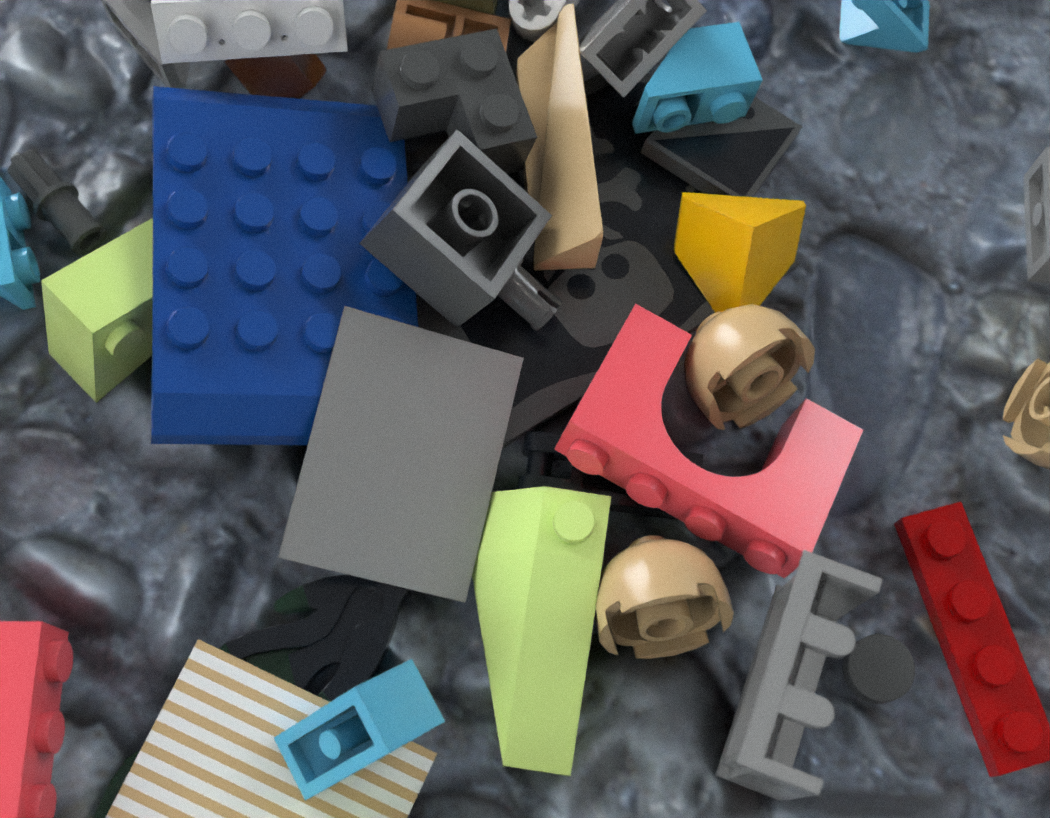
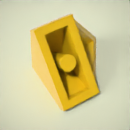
M682 192L674 252L715 313L749 304L759 306L795 262L806 204L804 201Z

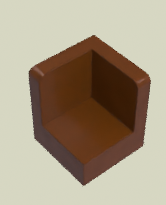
M316 54L228 59L225 61V64L251 95L299 99L312 90L327 72L325 65Z

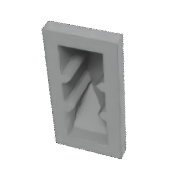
M101 0L110 22L166 87L185 89L191 62L162 64L151 1Z

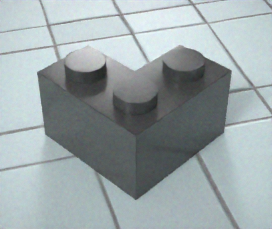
M497 28L379 51L371 90L389 142L446 130L450 137L458 129L506 174L522 170L537 139V135Z

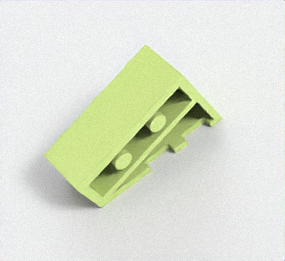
M153 218L41 280L49 354L95 403L152 356Z

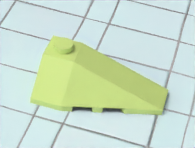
M546 486L491 493L472 580L502 763L505 767L571 776L603 563L611 496Z

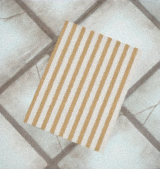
M198 639L105 818H408L437 753L410 741L305 801L274 737L330 702Z

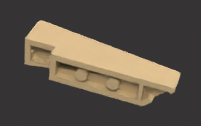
M567 4L560 11L558 21L517 59L516 81L537 135V139L523 166L525 191L552 215L535 240L534 270L595 268L603 240V224L574 4Z

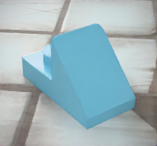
M841 0L840 41L850 45L915 53L927 50L930 2L928 0Z

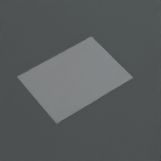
M344 306L278 558L466 603L524 358Z

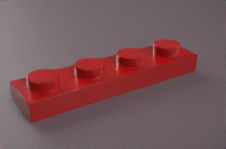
M962 502L900 518L894 523L989 777L1001 776L1050 761L1049 721Z

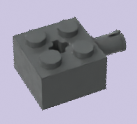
M458 129L420 167L359 243L456 328L492 302L496 296H499L524 318L535 331L543 327L552 318L562 303L558 296H554L521 266L523 257L552 215Z

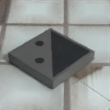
M754 97L746 116L732 122L719 124L712 121L693 124L666 133L658 130L652 131L645 140L641 153L704 194L754 197L794 142L803 126Z

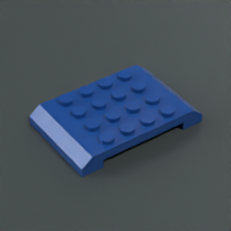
M153 86L151 444L308 445L344 306L418 327L416 292L359 244L408 183L405 141L389 142L377 105Z

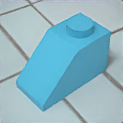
M410 659L355 686L274 737V740L306 801L442 724L445 720L414 661Z

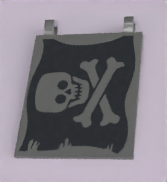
M649 72L625 97H622L600 73L584 82L603 224V240L595 268L534 270L535 241L527 251L521 266L554 296H558L562 300L556 313L543 327L535 331L524 318L499 296H496L492 302L456 328L416 293L419 328L524 358L502 449L581 401L635 304L690 334L697 330L704 319L715 313L674 252L682 192L704 193L643 155L641 150L645 140L652 131L635 134L632 125L644 88L652 77ZM523 168L521 171L507 174L525 190ZM415 174L408 177L407 182H409ZM796 258L785 275L797 269L799 262Z

